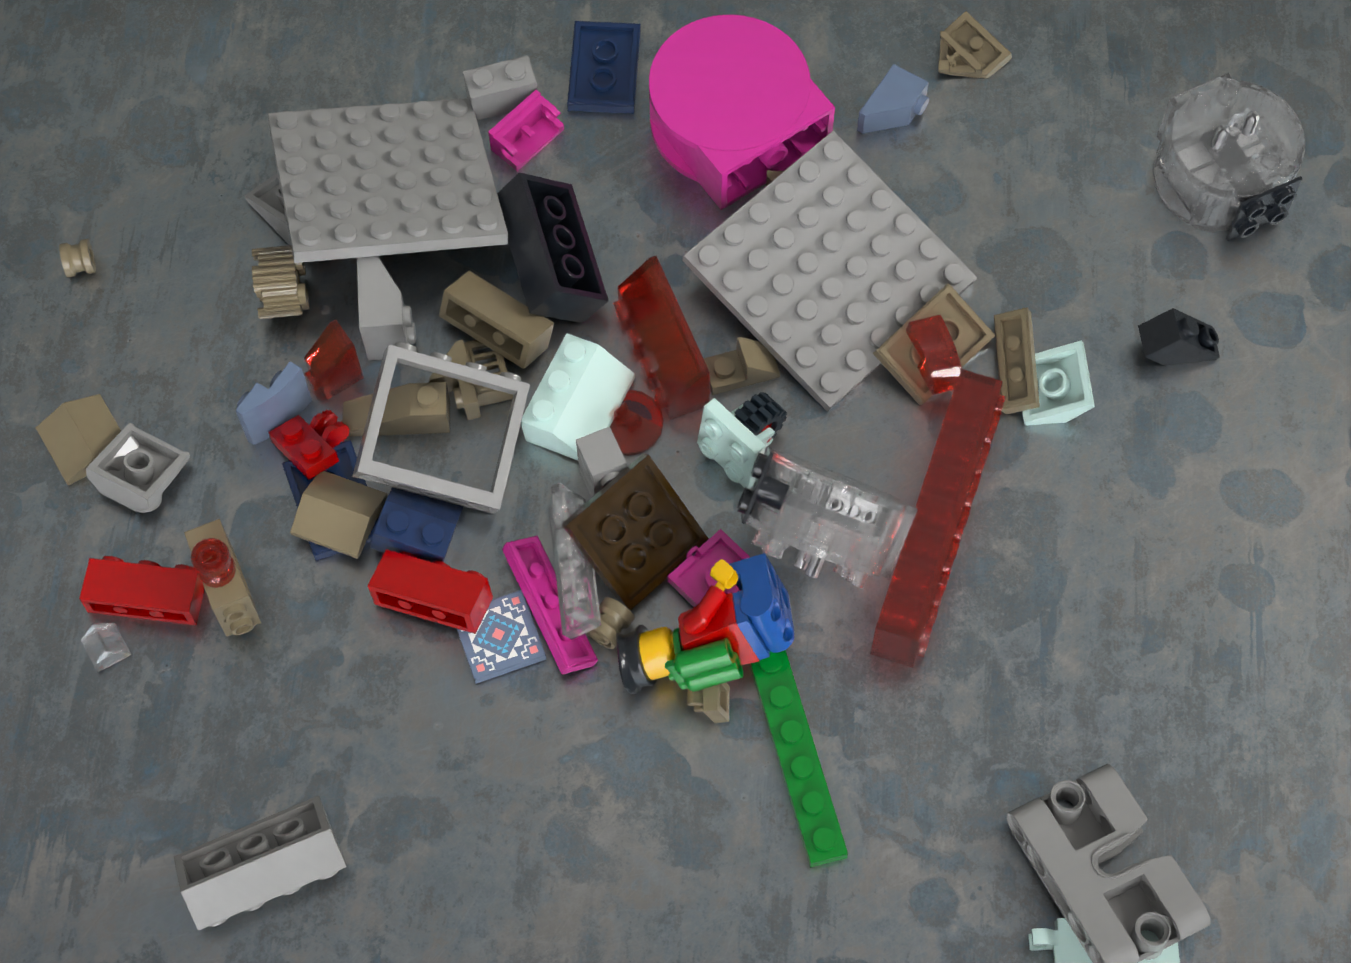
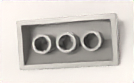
M319 795L174 856L180 892L198 930L208 926H218L233 915L243 911L256 910L268 900L280 895L293 894L308 883L318 879H328L339 870L346 868L343 855Z

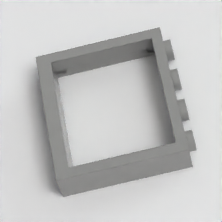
M401 342L395 343V346L389 344L383 353L352 477L491 514L496 513L501 508L530 384L521 382V377L513 373L501 372L500 375L486 372L487 367L478 363L466 362L465 365L451 362L452 358L442 353L432 352L429 356L416 352L417 348L410 344ZM396 362L513 395L490 492L372 460Z

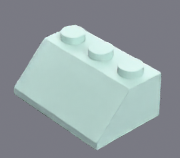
M566 333L522 416L521 427L525 440L578 460L576 439L607 428L612 424L635 379V373L600 345Z

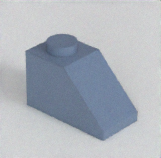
M893 64L860 110L857 131L865 134L909 125L916 114L919 116L923 114L929 103L930 98L926 96L929 82Z

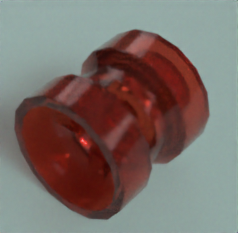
M208 538L198 542L193 548L191 562L202 583L209 587L217 588L223 587L234 578L236 572L235 562L224 542L219 539Z

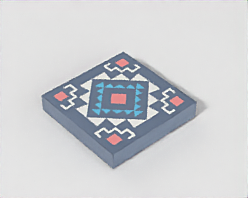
M522 590L493 599L476 634L457 629L475 684L546 660L545 651Z

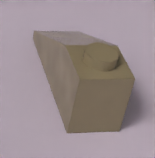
M446 382L409 383L389 390L378 436L450 433V397ZM373 394L343 402L342 422L350 428L348 437L363 436Z

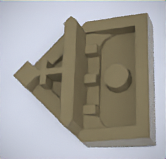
M967 11L944 31H940L939 73L988 79L1012 59L1011 52Z

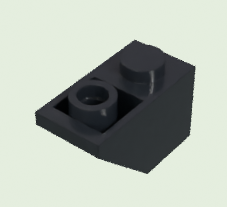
M1172 308L1138 325L1145 357L1162 365L1212 361L1220 358L1217 347L1219 338L1213 326Z

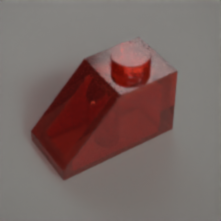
M335 319L328 324L304 357L308 371L304 373L306 380L314 391L320 389L327 400L364 379L355 346Z

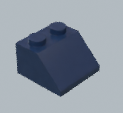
M392 487L373 533L370 548L385 552L386 549L398 553L408 552L426 561L444 562L464 506Z

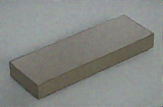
M1026 307L994 315L1002 411L1007 415L1038 408L1040 403L1031 311Z

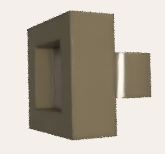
M727 683L695 692L688 690L687 705L694 706L695 712H704L714 723L729 722L730 686Z

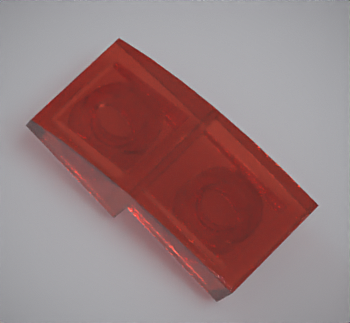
M941 314L909 322L906 332L921 358L917 368L932 395L963 388L965 378L960 359Z

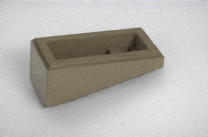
M478 340L464 342L468 362L476 363V361L495 357L496 361L481 365L487 367V370L498 368L499 371L493 372V374L500 375L501 372H507L502 355L494 350L473 355V351L488 347ZM474 384L479 407L513 399L512 394Z

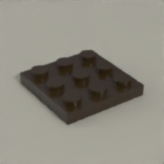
M649 454L640 455L561 524L617 601L625 605L629 610H632L668 578L667 576L687 559L686 555L694 546L699 548L709 539Z

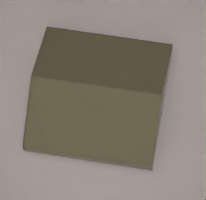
M100 394L61 404L36 427L68 486L87 476L86 468L121 432Z
M323 471L316 475L303 492L290 533L293 536L358 559L388 494Z

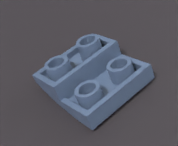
M289 361L283 371L280 370L273 376L269 389L256 383L250 392H245L241 396L235 411L249 443L256 445L270 438L268 432L300 415L310 404L312 398L302 368Z

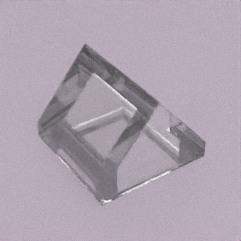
M115 623L92 624L81 640L97 672L132 655Z

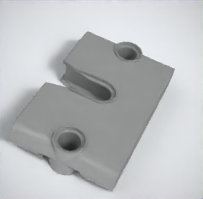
M1110 764L1099 767L1077 778L1075 781H1059L1053 786L1050 793L1036 798L1006 814L1011 832L1093 963H1138L1144 959H1155L1161 955L1163 949L1210 926V916L1205 905L1172 855L1134 863L1113 874H1107L1099 868V864L1117 856L1143 833L1141 827L1148 821L1137 801L1117 771ZM1057 800H1067L1074 807L1064 808L1057 803ZM1148 930L1155 933L1159 941L1152 942L1146 940L1142 936L1141 931Z

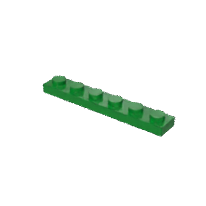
M786 650L778 653L769 652L770 657L749 665L809 866L812 868L848 857V851Z

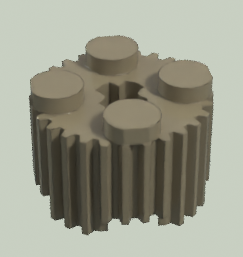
M291 245L252 249L254 261H259V266H252L254 293H256L260 302L263 301L264 306L257 308L259 319L298 316L303 314V310H310L308 289H306L305 283L301 284L300 276L306 275L305 262L294 263Z

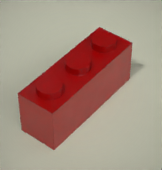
M387 549L368 583L373 602L377 606L476 634L493 599L488 578L479 572L472 570L465 572L451 568L441 561L430 562L419 559L408 552L398 553Z
M104 556L102 559L89 558L79 600L88 613L197 625L205 588L199 572L194 567L178 564L172 568L160 566L158 563L149 560H141L137 564L124 562L122 559L114 556Z

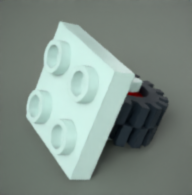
M760 392L758 395L755 394L750 401H745L732 412H729L714 398L704 406L697 444L706 457L714 459L724 468L726 475L733 482H739L744 488H751L756 479L751 476V471L759 452L764 454L765 448L772 443L777 435L776 432L781 430L783 427L782 423L786 421L787 412L766 392Z

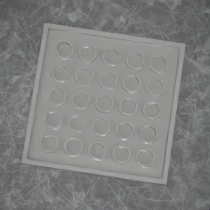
M469 98L268 113V125L294 263L508 244L506 224L476 115L472 110Z
M834 131L829 133L688 251L682 259L690 270L827 412L882 364L873 352L938 291L949 283L960 295L977 279V276Z

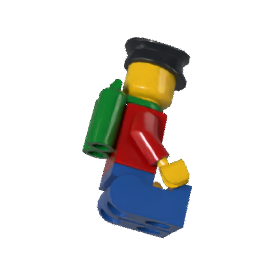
M765 553L730 564L723 559L715 563L711 569L710 576L717 583L715 586L711 585L701 601L694 608L680 614L678 617L679 628L672 631L669 627H659L648 631L644 625H638L635 630L628 634L616 633L620 676L624 687L629 693L637 694L641 691L642 687L653 686L657 679L669 676L670 681L675 680L681 690L689 689L692 692L743 678L742 665L759 662L761 659L770 657L769 652H782L792 644L795 633L789 594L779 576L776 575V571ZM735 584L740 590L735 593L726 594L724 592L725 589H730Z

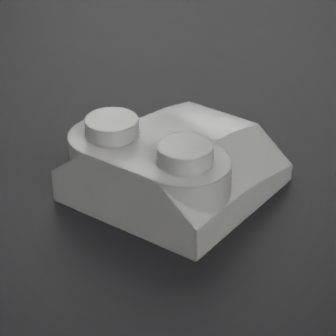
M129 422L88 465L86 475L102 495L133 511L140 513L151 512L160 506L162 493L190 459V453L184 452L136 428L134 424Z

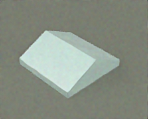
M1082 340L1035 354L1040 407L1022 411L1026 426L1066 423L1095 407Z

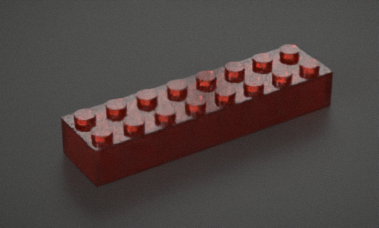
M960 369L875 628L871 655L912 668L917 656L923 658L925 656L933 625L937 619L942 597L950 578L963 531L966 527L984 465L986 464L993 437L1002 414L1006 396L1000 395L1003 383L1001 380Z

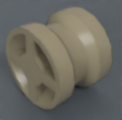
M88 238L80 240L75 245L68 243L59 245L61 262L67 278L75 277L78 272L83 271L88 274L96 273L94 253Z

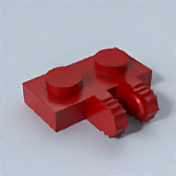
M326 409L321 414L315 415L310 425L300 415H297L268 433L271 442L310 480L339 462L337 452L333 448L339 445L341 441L344 442L347 439L350 428L342 421L337 422L338 416L330 409Z

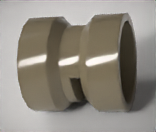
M605 597L598 606L599 614L596 617L590 618L583 629L598 644L608 649H614L617 645L616 633H621V629L629 628L635 616L619 601Z

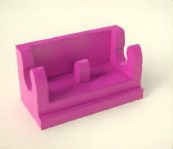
M535 90L488 131L491 151L513 169L519 171L564 130V124L557 118L561 113L553 104L541 96L539 91Z

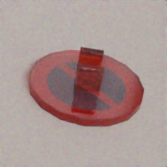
M629 389L621 406L614 411V420L610 425L623 455L640 454L655 445L662 434L664 425L661 408L649 395L642 391Z

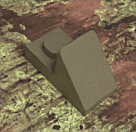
M743 337L737 338L736 350L702 359V365L712 395L780 378L775 357L761 342Z
M463 340L456 341L446 355L452 358L451 362L465 365L468 362L464 342ZM432 373L429 382H446L448 392L453 391L457 409H465L467 420L481 417L474 384Z

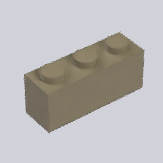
M471 271L466 272L444 290L439 317L523 369L548 349L554 323L544 316L530 314L526 305Z

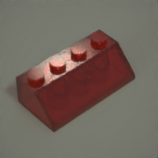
M657 256L650 257L617 287L618 301L614 302V307L621 322L626 320L630 330L627 331V337L633 351L638 349L643 358L640 360V366L645 379H652L656 389H653V395L660 410L665 408L671 420L702 409L710 402V372Z

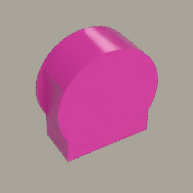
M716 15L691 22L673 33L662 44L650 68V128L654 143L663 158L678 172L697 181L720 210L766 184L767 170L785 171L833 131L835 106L811 80L803 53L787 34L765 21L743 15Z

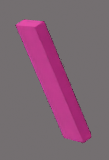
M538 535L506 542L502 551L561 674L593 667L598 661L597 656Z

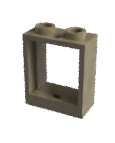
M220 519L184 532L210 605L226 637L232 634L242 635L251 631L255 625L261 623L234 549Z

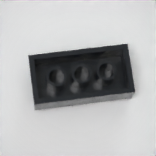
M519 172L497 195L508 232V243L529 313L583 323L609 300L572 184Z

